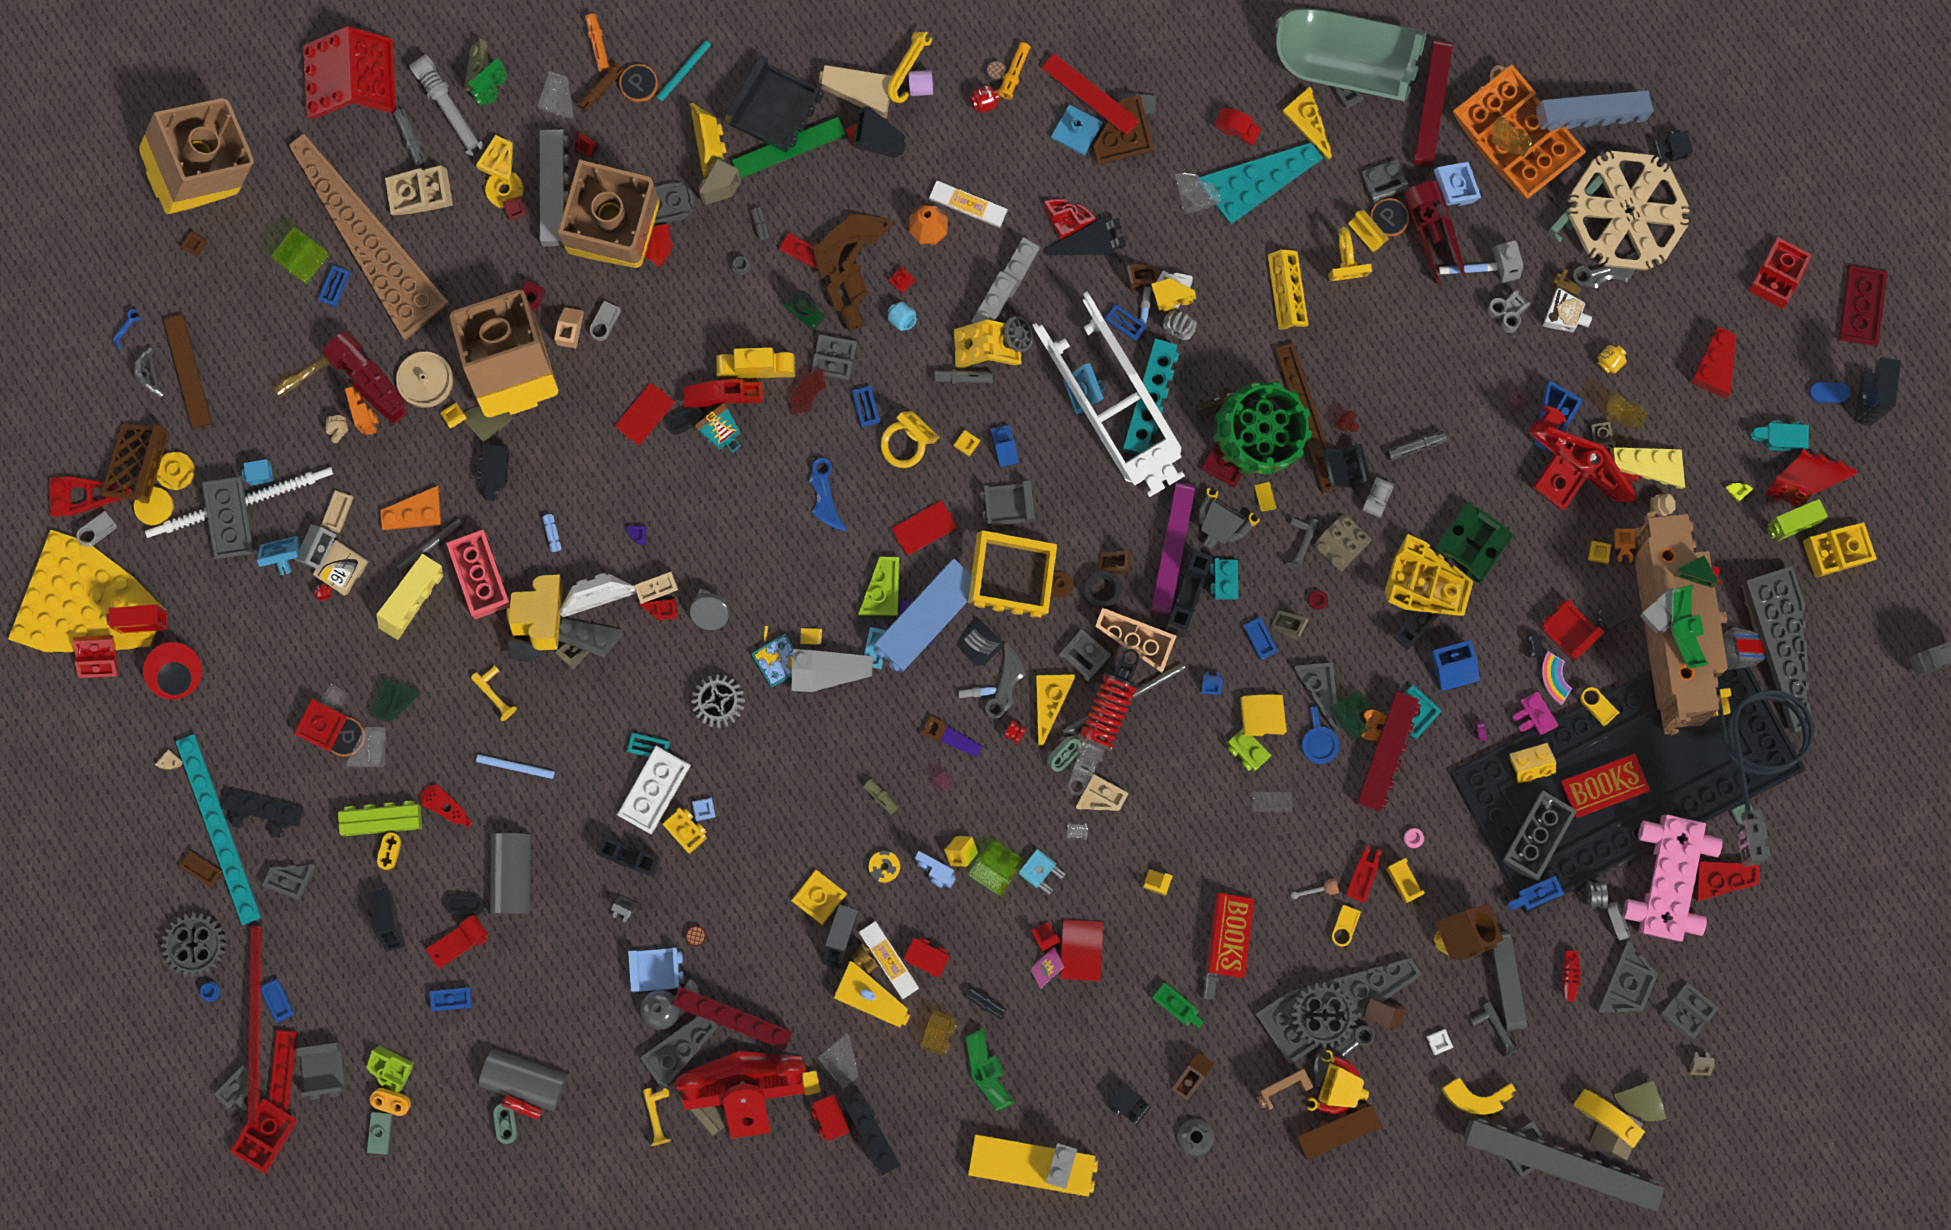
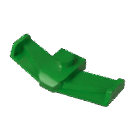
M1693 585L1672 589V619L1670 627L1672 636L1675 638L1688 669L1709 665L1696 636L1704 635L1701 615L1692 616Z
M982 1028L965 1037L971 1068L970 1074L974 1083L978 1085L994 1109L998 1111L1016 1102L997 1079L1005 1074L998 1057L993 1056L989 1058L984 1034L985 1030Z

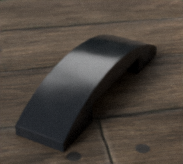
M1416 611L1392 638L1408 651L1440 614Z

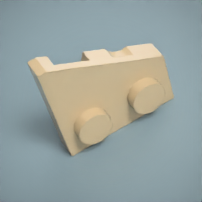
M1094 774L1076 808L1119 811L1129 793Z

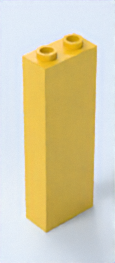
M975 1135L968 1175L1089 1197V1192L1093 1193L1095 1181L1091 1179L1092 1173L1097 1172L1098 1161L1095 1160L1093 1155L1076 1153L1066 1189L1046 1183L1055 1149Z

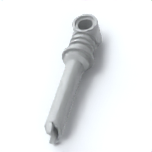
M424 54L410 64L409 67L416 78L424 85L427 97L436 100L467 148L466 154L473 156L474 154L471 149L478 146L482 150L483 143L482 141L478 142L447 94L448 84L441 80L436 72L434 63Z

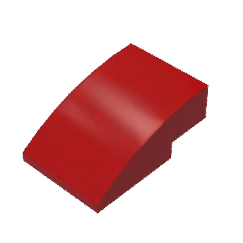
M1777 237L1749 292L1783 309L1798 285L1812 254Z
M1063 920L1061 961L1064 968L1060 971V979L1100 982L1103 922Z
M263 1099L259 1105L260 1107H258L260 1110H257L260 1111L258 1112L260 1115H257L260 1116L257 1118L260 1119L257 1120L260 1121L257 1123L260 1124L257 1125L260 1127H247L248 1123H246L240 1132V1137L230 1152L266 1175L289 1138L297 1119Z

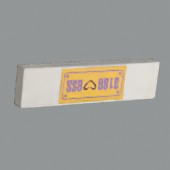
M936 181L929 197L932 201L999 228L1008 211L1004 207L939 181Z
M876 921L859 932L902 999L919 989Z

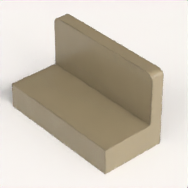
M721 1105L690 1109L712 1136L716 1135L728 1124L725 1110Z

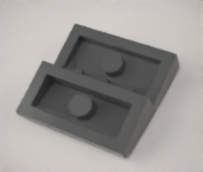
M819 334L811 373L850 380L858 341Z
M1687 982L1662 1011L1660 1016L1690 1041H1693L1719 1008Z

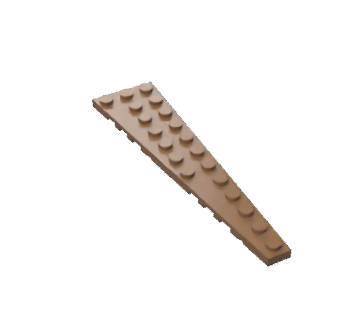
M302 134L289 147L403 339H408L447 307L449 302L306 135Z

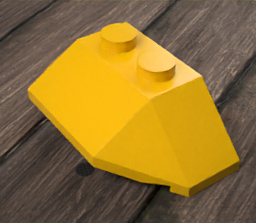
M691 103L690 108L704 180H706L712 163L715 164L718 159L723 161V153H727L725 142L720 140L723 130L721 123L717 124L716 117L696 104Z

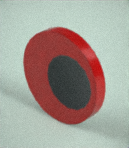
M167 642L155 647L148 654L143 666V676L148 688L159 697L180 699L192 693L198 686L202 676V665L196 652L189 646L179 642Z

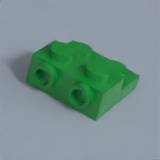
M498 58L469 82L471 87L470 93L474 96L473 99L479 106L482 104L485 106L487 103L491 104L496 100L497 94H499L496 86L502 85L508 76L502 62Z

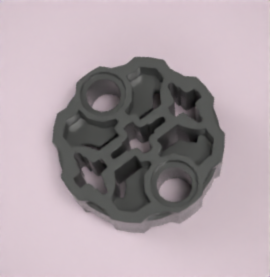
M1951 642L1909 657L1915 675L1920 676L1951 666Z

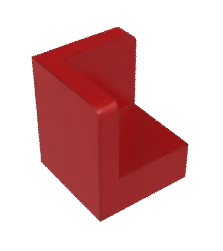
M1049 922L1031 930L1042 952L1060 943Z

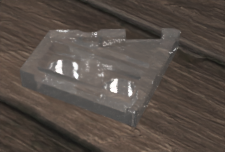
M549 71L538 103V109L573 120L574 113L568 77Z
M365 727L345 767H385L386 727Z

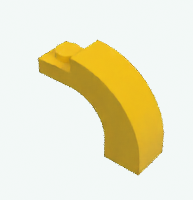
M1456 1078L1441 1088L1446 1098L1455 1107L1476 1115L1500 1111L1503 1109V1106L1499 1101L1506 1102L1513 1097L1512 1093L1516 1091L1511 1083L1488 1097H1478L1466 1088L1461 1078Z
M1584 1089L1573 1104L1585 1116L1609 1129L1632 1148L1635 1147L1645 1133L1630 1117L1591 1091Z

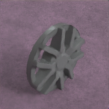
M1020 316L1009 318L1005 327H1003L1005 334L1003 338H1006L1009 349H1013L1015 352L1027 351L1033 343V331L1030 324Z

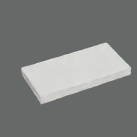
M655 746L617 815L652 834L691 765Z

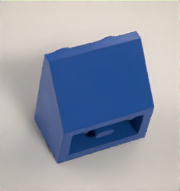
M1471 640L1431 652L1430 656L1441 692L1480 681L1477 657Z

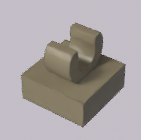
M1695 1052L1690 1066V1074L1711 1076L1715 1066L1714 1058H1710L1708 1052L1705 1053V1057H1699L1698 1052Z

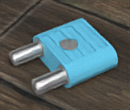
M1039 849L1034 852L1018 873L1034 887H1040L1047 894H1051L1053 891L1050 886L1043 882L1047 875L1052 871L1060 879L1065 876V873L1055 866L1057 863Z

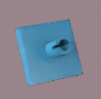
M1069 104L1051 139L1085 156L1103 122Z
M1090 363L1082 365L1072 373L1092 407L1104 399L1101 392L1104 391L1105 384L1098 385L1104 382L1096 380ZM1063 379L1076 415L1084 413L1066 380Z
M290 537L260 545L257 557L259 567L277 563L280 575H284V571L286 574H289L292 569L288 560L298 558L300 548L299 537Z

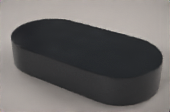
M687 407L667 419L666 427L671 434H681L703 419V412L699 407Z
M452 894L445 899L444 907L451 914L477 916L483 912L485 903L481 897L476 895Z

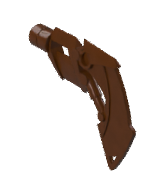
M849 214L847 220L836 226L819 245L816 243L813 248L821 280L826 276L828 277L830 283L827 287L835 310L841 311L848 331L864 325L857 306L869 293L860 274V266L853 262L863 244L872 246L893 225L892 220L869 215ZM880 222L887 223V225L884 227ZM847 244H855L841 266L843 272L840 273L839 258L842 250ZM842 283H844L851 302L847 306H844L838 291Z

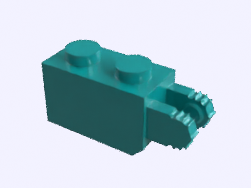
M1771 421L1766 427L1755 428L1751 432L1750 437L1755 442H1765V447L1768 450L1801 452L1803 449L1807 450L1809 448V425H1803L1802 422L1798 421L1791 422L1790 424H1783V421Z

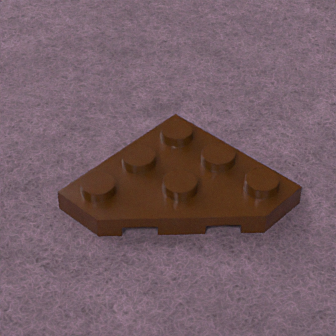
M1141 95L1121 99L1119 104L1134 115L1139 122L1126 136L1108 121L1093 146L1098 165L1154 152Z

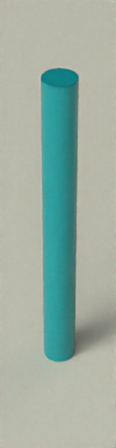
M705 40L657 95L656 98L662 102L711 46L708 41Z

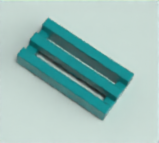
M631 733L627 752L645 757H650L652 754L632 749L633 746L650 750L655 748V746L635 742V738L663 744L665 746L662 749L667 752L670 741Z

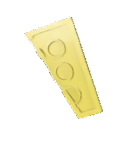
M1610 449V455L1621 472L1640 475L1648 480L1660 481L1661 484L1673 485L1675 488H1685L1682 450Z

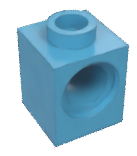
M267 459L244 463V469L242 470L243 480L250 486L274 482L271 463Z

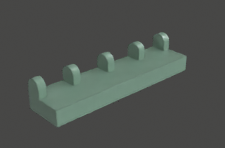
M1600 174L1585 190L1586 195L1597 197L1593 193L1600 186L1607 190ZM1573 203L1569 208H1575V203ZM1568 210L1548 231V234L1558 242L1562 238L1557 233L1564 225L1569 230L1573 228V225L1569 222L1568 214L1570 212Z

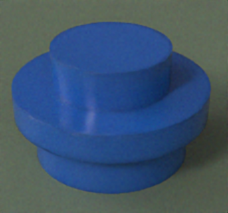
M206 982L200 988V996L204 1001L213 1002L220 995V988L214 982Z

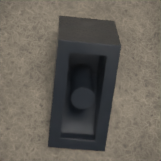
M511 634L509 638V659L529 662L547 651L535 649L532 646L529 635L514 636Z

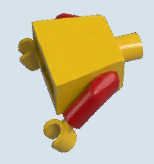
M1325 1050V1052L1330 1053L1331 1058L1325 1060L1321 1057L1324 1062L1331 1061L1333 1064H1329L1318 1100L1321 1103L1316 1098L1310 1097L1308 1100L1314 1101L1315 1106H1306L1307 1109L1313 1111L1318 1108L1322 1112L1338 1114L1347 1111L1349 1107L1355 1108L1358 1100L1366 1101L1369 1091L1363 1088L1364 1080L1359 1078V1072L1350 1061L1339 1056H1333L1330 1050Z

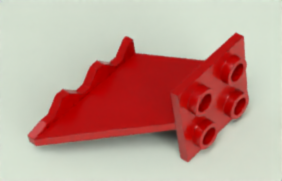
M1803 449L1797 459L1780 476L1777 475L1765 495L1771 496L1774 500L1787 501L1793 506H1804L1811 495L1855 476L1857 470L1846 466L1842 461H1830L1824 455H1812Z

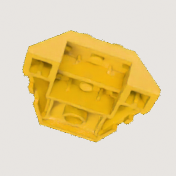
M1407 534L1393 560L1384 592L1387 602L1405 610L1463 616L1466 611L1473 581L1456 566L1452 567L1444 560L1445 557L1441 554L1438 555L1430 549V545L1427 542Z

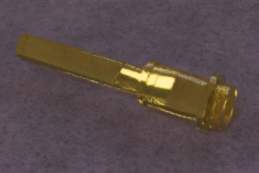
M323 357L296 376L291 375V377L280 384L276 383L274 390L279 397H285L286 393L300 385L299 382L329 363L328 360Z

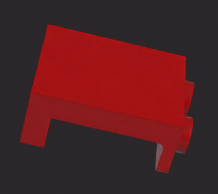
M1569 599L1567 602L1563 600L1555 607L1557 612L1553 616L1549 613L1541 621L1544 625L1540 629L1574 662L1604 631L1600 627L1596 628L1572 604L1573 601Z

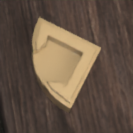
M167 750L155 765L162 769L172 770L173 768L180 767L183 761L170 750Z

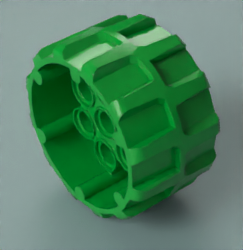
M1277 381L1269 383L1254 382L1240 388L1225 398V404L1222 409L1216 412L1214 416L1217 426L1216 434L1213 435V441L1219 445L1224 454L1221 456L1224 462H1231L1239 467L1240 473L1245 475L1249 473H1257L1261 476L1269 475L1286 469L1287 466L1304 455L1302 449L1305 442L1312 437V431L1309 430L1308 417L1311 414L1308 408H1304L1299 400V394L1295 390L1288 391L1282 388L1281 384ZM1251 395L1252 400H1257L1251 406V409L1242 410L1243 405L1240 402L1244 397ZM1266 397L1276 402L1282 409L1273 411V405ZM1260 404L1265 408L1264 414L1259 411ZM1243 414H1246L1249 417L1248 423H1245L1243 421ZM1276 414L1281 417V424L1276 422ZM1234 419H1235V424H1236L1239 428H1241V431H1239V432L1236 434V436H1235V434H1234V428H1233V420H1234ZM1288 422L1290 424L1291 437L1289 433L1285 429H1283V426H1286ZM1260 424L1265 426V433L1260 432ZM1244 433L1249 436L1248 443L1243 440ZM1276 434H1279L1281 436V443H1278L1276 441ZM1260 443L1266 447L1265 453L1260 451ZM1251 446V451L1258 458V461L1247 455L1242 448ZM1282 447L1281 452L1284 455L1276 463H1274L1273 458H1267L1274 448Z

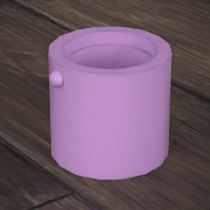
M932 70L909 71L910 96L933 95Z

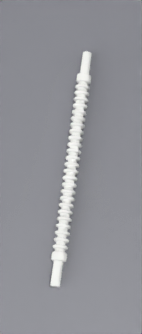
M330 467L315 473L308 472L305 476L300 475V478L295 477V480L290 479L289 482L285 480L284 484L279 482V485L274 484V487L263 488V491L259 489L257 493L255 491L251 495L247 493V496H245L247 506L248 503L252 505L254 501L258 503L259 499L263 501L264 498L269 499V496L274 497V494L280 495V492L284 494L286 490L290 492V489L301 488V485L313 484L315 480L333 475V470ZM206 508L204 511L200 509L199 513L195 511L193 515L189 513V516L183 515V518L173 519L172 522L170 520L165 521L163 525L146 530L145 534L149 538L164 532H173L174 529L178 530L179 527L184 528V525L189 526L190 523L194 525L195 521L199 523L201 519L205 521V518H208Z

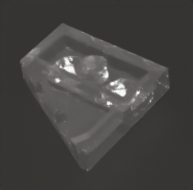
M848 1033L818 1057L819 1061L843 1089L859 1077Z

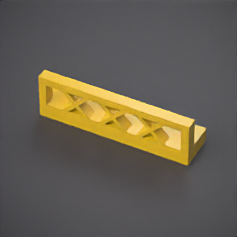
M1281 249L1269 254L1268 261L1278 328L1283 330L1293 326H1309L1298 252ZM1288 256H1291L1292 265L1288 262ZM1291 275L1295 279V284L1291 280ZM1294 293L1297 296L1298 302L1294 299ZM1296 312L1299 313L1301 321H1297Z

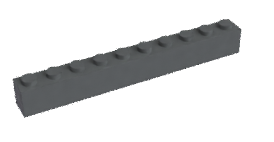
M1476 1118V1121L1469 1120L1462 1144L1658 1212L1665 1189L1659 1186L1660 1182L1652 1179H1647V1182L1640 1180V1175L1628 1172V1175L1621 1173V1168L1609 1165V1168L1601 1166V1161L1592 1158L1590 1161L1584 1160L1583 1155L1576 1152H1571V1155L1564 1153V1148L1552 1145V1148L1545 1146V1141L1533 1138V1141L1525 1139V1134L1514 1131V1134L1506 1132L1507 1128L1500 1125H1495V1128L1488 1126V1121Z

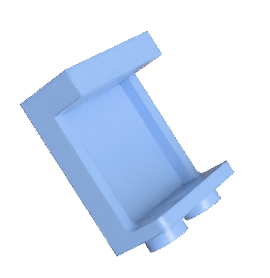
M677 947L647 951H628L631 992L678 989L684 983L683 971L680 972L679 964L683 963L682 951L678 952Z

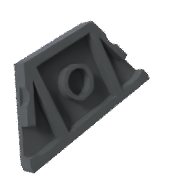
M1630 941L1625 943L1598 1008V1013L1640 1012L1644 1010L1658 974L1649 966L1646 959L1638 953Z

